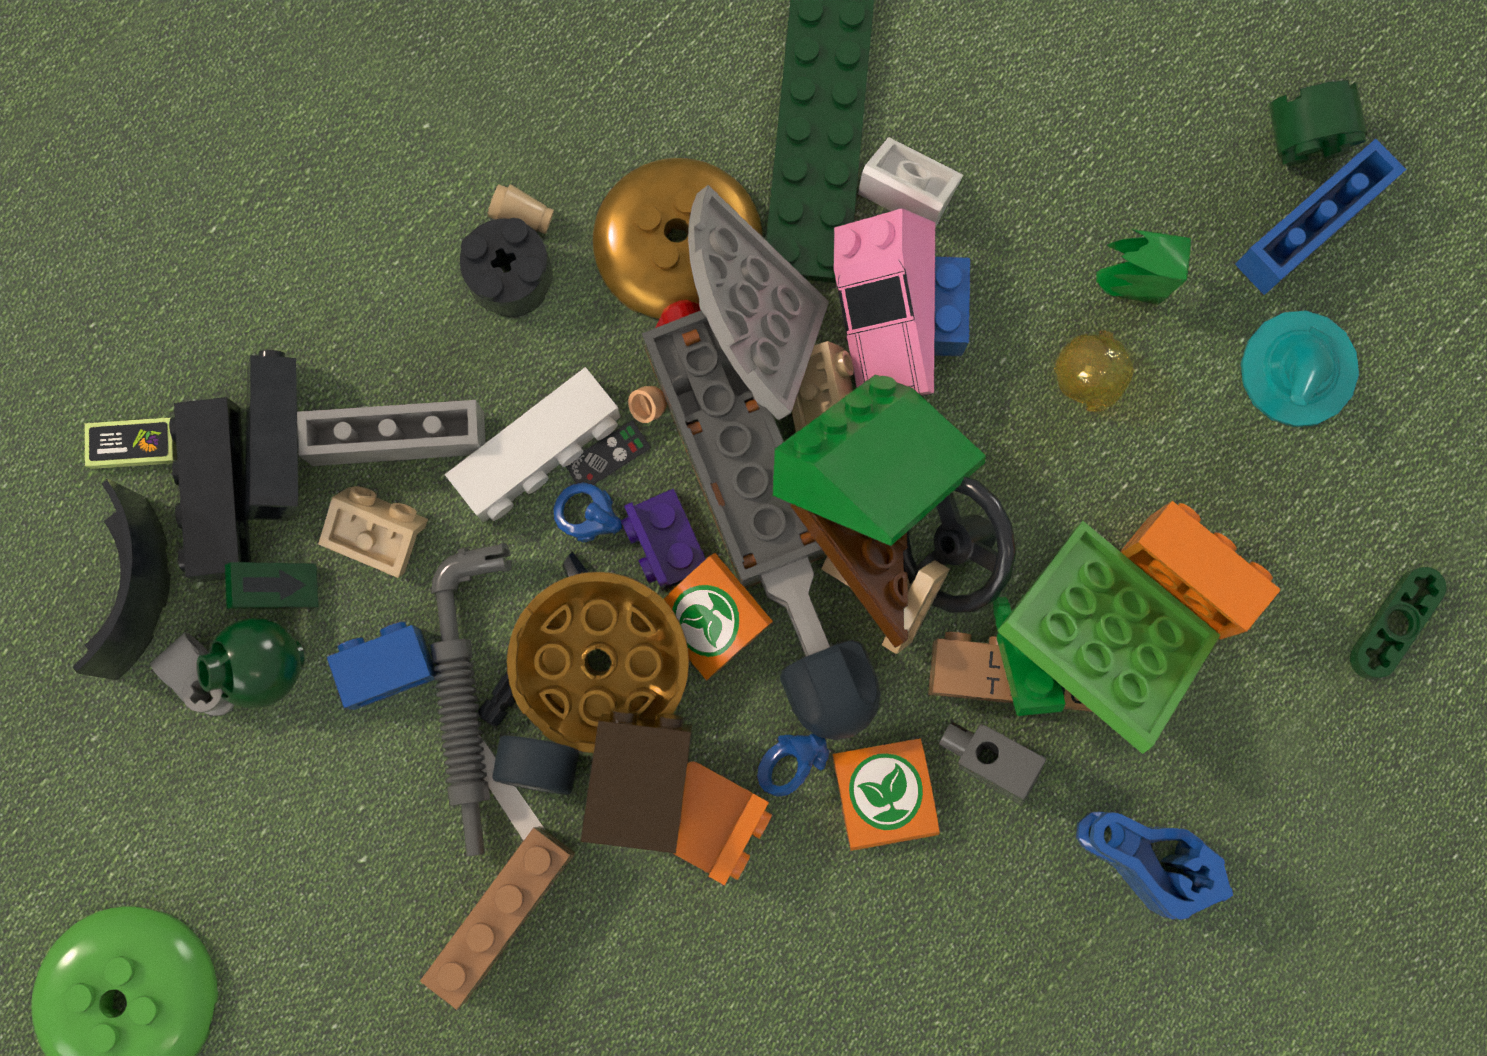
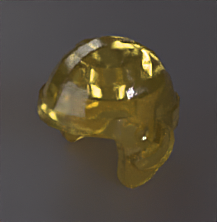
M1099 330V335L1083 334L1076 336L1062 349L1055 360L1054 373L1056 374L1061 391L1070 399L1087 404V411H1106L1107 407L1113 406L1126 390L1134 373L1133 364L1128 352L1120 341L1113 338V333L1109 331Z

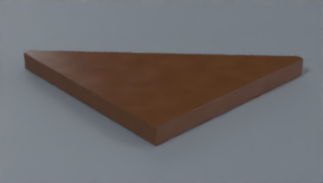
M790 504L791 508L894 648L908 640V630L904 629V608L908 606L907 572H904L903 551L907 549V532L890 546L794 504Z

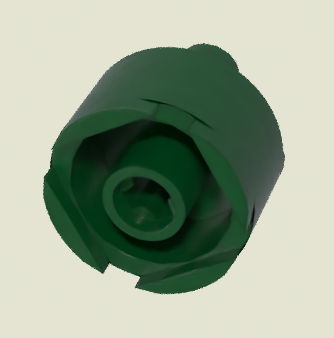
M1340 80L1312 85L1300 89L1301 95L1293 101L1288 102L1287 95L1285 94L1276 98L1268 105L1277 154L1281 158L1283 166L1304 163L1309 160V154L1323 152L1324 159L1340 157L1350 153V147L1366 142L1367 130L1357 82L1349 85V80Z

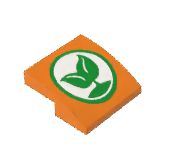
M716 553L710 555L664 598L683 629L689 660L706 681L773 622Z
M921 738L833 754V763L850 851L939 835L935 802Z

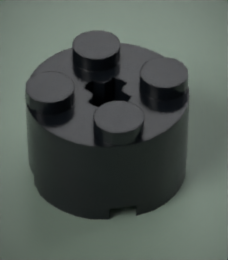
M519 218L494 219L478 226L462 240L460 253L461 274L474 299L481 307L500 314V316L510 318L526 315L541 305L552 283L553 270L545 245L534 229ZM510 264L512 270L504 273L502 267Z

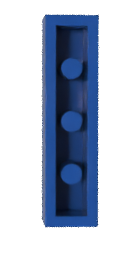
M1374 139L1256 242L1235 265L1265 295L1383 192L1406 169L1377 139Z

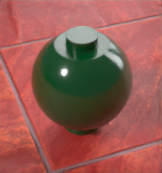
M249 618L234 622L223 629L214 639L209 654L200 655L197 658L196 670L199 683L204 691L221 689L223 691L221 697L233 705L249 709L263 708L280 701L292 690L299 677L300 667L304 665L305 657L301 644L295 641L285 628L267 619Z

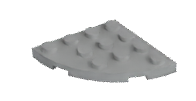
M707 185L696 194L691 208L688 233L690 263L700 299L699 306L702 313L707 317L722 350L741 379L752 391L756 402L766 407L780 420L792 411L829 301Z

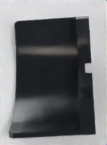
M106 479L101 484L108 493L116 512L103 522L109 529L118 550L120 585L111 613L101 629L84 645L88 652L74 664L73 669L77 674L118 680L137 662L154 637L151 634L158 622L162 608H166L171 574H168L165 549V546H168L162 525L148 500L144 496L112 480Z

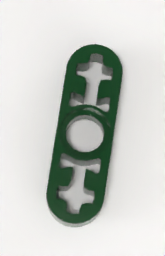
M1419 567L1402 575L1351 650L1350 663L1353 670L1359 676L1366 679L1382 678L1390 675L1396 669L1445 596L1446 582L1440 572L1431 567ZM1422 579L1427 581L1425 589L1430 594L1416 598L1412 605L1400 600L1407 601L1413 599L1419 589L1414 581ZM1392 611H1400L1408 619V629L1402 636L1394 634L1388 627L1387 619ZM1383 641L1395 644V647L1393 645L1383 647L1378 654L1377 659L1382 663L1381 666L1371 668L1368 666L1370 658L1365 654L1366 651L1377 650Z

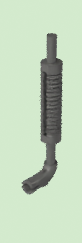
M506 543L469 550L468 547L459 548L458 553L449 556L438 566L432 579L431 594H436L441 642L433 643L430 646L432 662L437 664L433 671L439 673L434 676V680L439 681L435 688L440 690L436 693V697L442 698L437 702V705L442 707L438 710V714L444 715L439 719V722L444 724L440 727V731L446 732L441 736V739L446 741L442 744V748L448 749L443 753V756L448 758L444 761V765L449 766L445 773L451 775L446 778V782L451 783L447 787L449 806L461 805L467 857L485 854L479 802L490 800L488 782L483 780L487 777V773L482 771L486 768V764L481 763L485 760V756L480 754L484 751V747L479 746L483 739L478 737L482 734V730L477 729L481 722L476 719L480 716L479 713L474 712L479 709V705L474 703L478 700V697L472 695L477 692V688L472 687L476 680L471 678L475 675V671L470 670L474 666V663L469 661L473 658L471 640L459 639L454 592L458 591L459 583L472 581V576L498 571H510L512 560L505 561V558H503L511 556Z

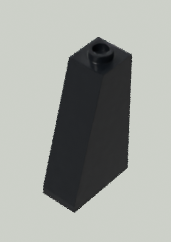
M262 350L258 352V355H250L247 365L244 519L289 521L298 507L296 358L285 357L284 352L277 350Z

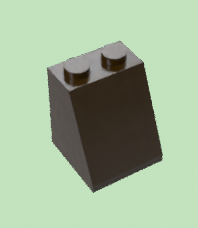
M612 708L610 714L602 713L598 721L581 842L676 853L692 724H684V718L678 715L657 714L656 720L637 718L638 712L635 710Z

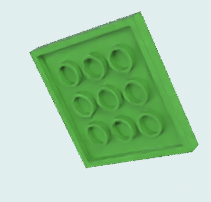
M1084 521L1072 531L997 630L1142 754L1154 746L1220 637L1219 633Z

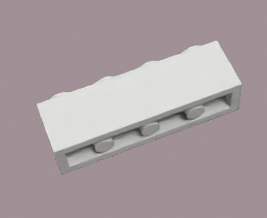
M585 367L452 468L445 476L483 523L489 518L492 521L498 520L513 508L514 504L511 501L524 491L531 494L543 486L549 479L546 474L559 464L562 467H566L578 459L583 453L581 447L594 437L599 441L613 432L618 426L616 420L621 417L619 409Z

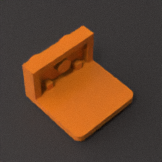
M694 761L687 764L676 853L673 854L709 873L708 877L723 885L726 884L729 876L738 880L751 856L743 852L751 835L760 839L772 817V814L765 811L769 802Z

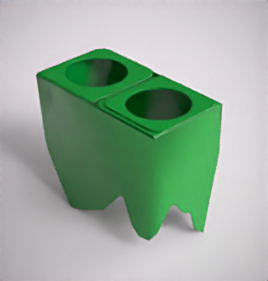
M1131 229L1144 237L1126 238L1107 244L1109 248L1124 253L1121 257L1127 262L1100 269L1096 272V281L1108 295L1159 305L1187 281L1191 238Z

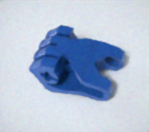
M1089 812L1077 823L1076 839L1081 847L1112 865L1148 909L1162 917L1171 920L1189 919L1193 914L1218 902H1224L1233 896L1224 867V859L1187 829L1146 827L1122 814L1113 812ZM1092 825V827H1091V832H1090V837H1089V833H1088V832H1089V827ZM1107 826L1110 827L1112 833L1108 843L1104 840V831ZM1166 840L1178 841L1175 854L1168 855L1160 862L1170 867L1184 869L1183 872L1189 878L1181 874L1164 871L1150 843Z

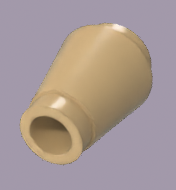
M498 184L487 217L492 219L519 218L536 232L546 234L554 210L546 207V205L511 184L509 187Z

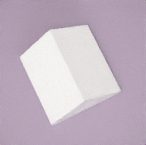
M888 137L865 165L858 194L890 211L902 208L935 222L936 227L963 175Z

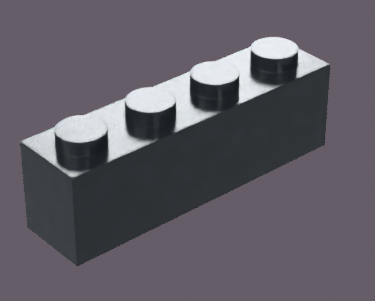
M227 397L174 403L175 417L170 418L169 429L171 438L177 445V460L173 461L172 473L174 481L180 490V503H177L175 506L176 522L178 527L182 529L183 546H180L178 549L179 566L182 572H185L186 578L200 583L225 580V564L230 562H251L248 519H244L245 469L240 407Z

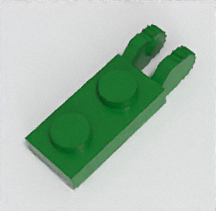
M1005 596L998 597L993 602V613L997 629L1000 628L1012 612L1008 599ZM998 632L996 638L1016 715L1024 716L1062 712L1066 702L1061 685Z

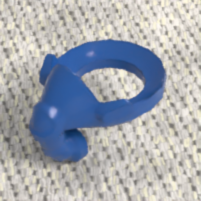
M583 482L572 484L564 489L556 499L553 510L554 520L558 528L567 535L577 538L580 542L593 541L597 535L615 534L622 529L620 518L616 517L613 512L611 496L605 490L602 491L592 484ZM575 494H588L593 502L589 504L585 511L586 521L576 525L568 523L564 517L565 503Z
M815 734L808 736L780 735L778 737L779 742L767 751L758 766L757 778L761 788L766 793L776 797L786 796L795 791L806 780L812 765L819 771H822L826 767V761L829 759V749L827 748L825 738L818 737ZM785 756H795L798 768L794 778L783 786L774 785L772 771L775 764Z

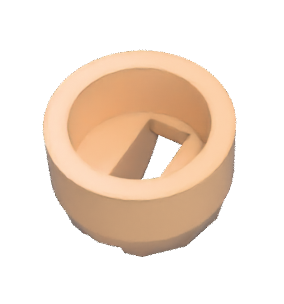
M644 386L630 394L628 406L632 416L637 421L649 423L659 418L665 412L667 402L659 388Z

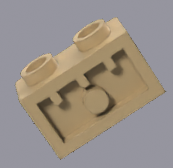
M829 341L814 345L792 408L796 433L853 391L850 376L854 373V367L849 353L843 347Z
M360 486L348 487L333 496L318 545L397 578L402 576L406 571L416 536L425 529L428 519L417 515L416 510L408 505L388 503L377 498L376 493L372 490Z

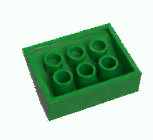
M875 374L775 448L773 496L892 546L959 487L965 477H970L985 464L986 455L913 388L900 384L889 376Z

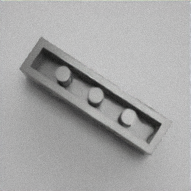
M476 400L297 412L298 456L311 466L468 456L485 444L484 411Z

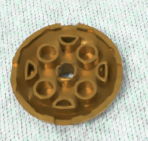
M688 158L662 159L642 165L631 171L609 191L595 219L593 250L596 264L604 283L611 293L627 308L635 313L639 312L646 316L660 319L663 310L675 302L687 299L699 304L700 299L690 263L688 237L678 243L671 242L666 237L672 228L683 230L687 234L689 233L691 208L696 194L707 185L763 237L761 221L755 204L743 186L727 172L699 160Z
M610 572L576 574L559 580L544 589L528 604L519 616L510 637L507 653L509 684L522 713L526 714L532 723L543 732V735L550 740L589 753H594L598 721L602 713L610 714L612 708L635 710L638 712L637 718L656 720L657 714H673L685 690L689 668L686 638L680 622L670 606L645 584L630 577ZM596 649L605 651L611 658V667L606 671H595L588 663V653Z

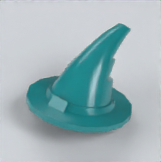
M1309 311L1284 312L1264 322L1247 341L1241 360L1243 386L1253 405L1270 420L1291 427L1314 426L1337 415L1352 398L1359 377L1357 352L1347 333L1328 317Z

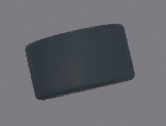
M501 736L492 778L495 782L569 795L573 789L579 750L570 746L533 738Z

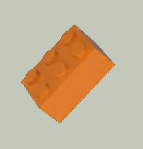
M1171 501L1151 514L1120 552L1219 633L1220 640L1247 632L1281 589L1271 582L1273 577L1264 567L1255 562L1248 563L1235 552L1237 547L1230 539L1217 532L1213 534L1200 524L1201 518L1192 508L1182 503L1177 505Z

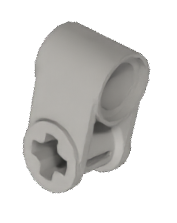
M184 632L150 663V666L157 676L172 688L192 711L213 716L225 715L235 705L221 697L223 694L221 689L210 691L213 699L211 702H207L210 694L202 689L198 680L196 670L197 658L200 655L209 654V652L192 635Z

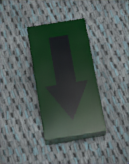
M230 562L225 564L227 609H314L319 607L316 563Z

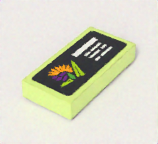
M170 418L85 423V466L90 469L173 463L174 460H177V445L173 442L170 435Z

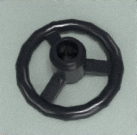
M965 477L961 485L954 491L971 497L985 510L989 520L974 514L961 517L952 492L936 506L942 524L937 528L934 535L935 550L917 565L912 556L909 530L907 532V549L903 551L904 572H907L908 583L911 585L919 570L934 560L944 566L947 564L960 565L973 561L993 572L986 584L970 595H951L939 590L932 606L949 613L976 612L995 601L1011 579L1016 556L1012 522L999 498L980 481ZM996 541L998 552L992 549Z

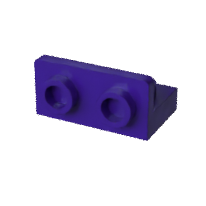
M674 488L637 505H633L632 502L624 505L628 517L622 519L621 522L630 543L633 544L637 541L641 543L646 557L639 559V563L649 584L657 581L663 591L681 583L706 560Z

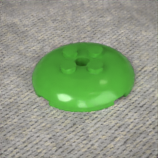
M135 906L106 909L85 917L66 930L43 959L37 973L32 994L31 1009L34 1031L45 1056H197L211 1031L209 1027L213 1017L214 1004L218 1000L217 979L213 963L205 946L198 936L177 918L162 911L158 912ZM117 990L121 991L127 1000V1007L123 1013L112 1008L114 1005L113 996Z

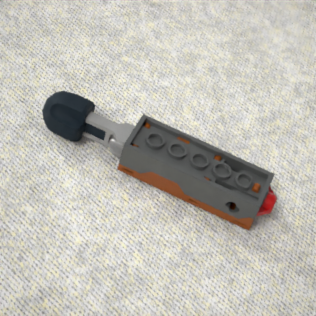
M687 299L670 304L663 310L656 327L642 333L646 353L739 582L745 589L762 583L767 598L786 607L806 657L785 667L780 675L781 683L792 710L802 726L818 737L832 740L853 737L866 729L878 712L881 696L878 679L862 643L850 640L831 647L829 646L808 595L814 577L810 563L824 558L825 552L791 508V503L773 496L775 448L783 443L772 413L766 407L756 402L752 391L730 363L712 331L707 317L702 313L699 304Z

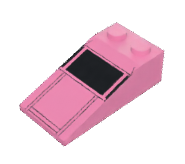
M902 208L835 227L834 273L850 356L854 367L856 387H859L876 374L879 376H889L896 382L913 388L920 395L934 393L935 222Z

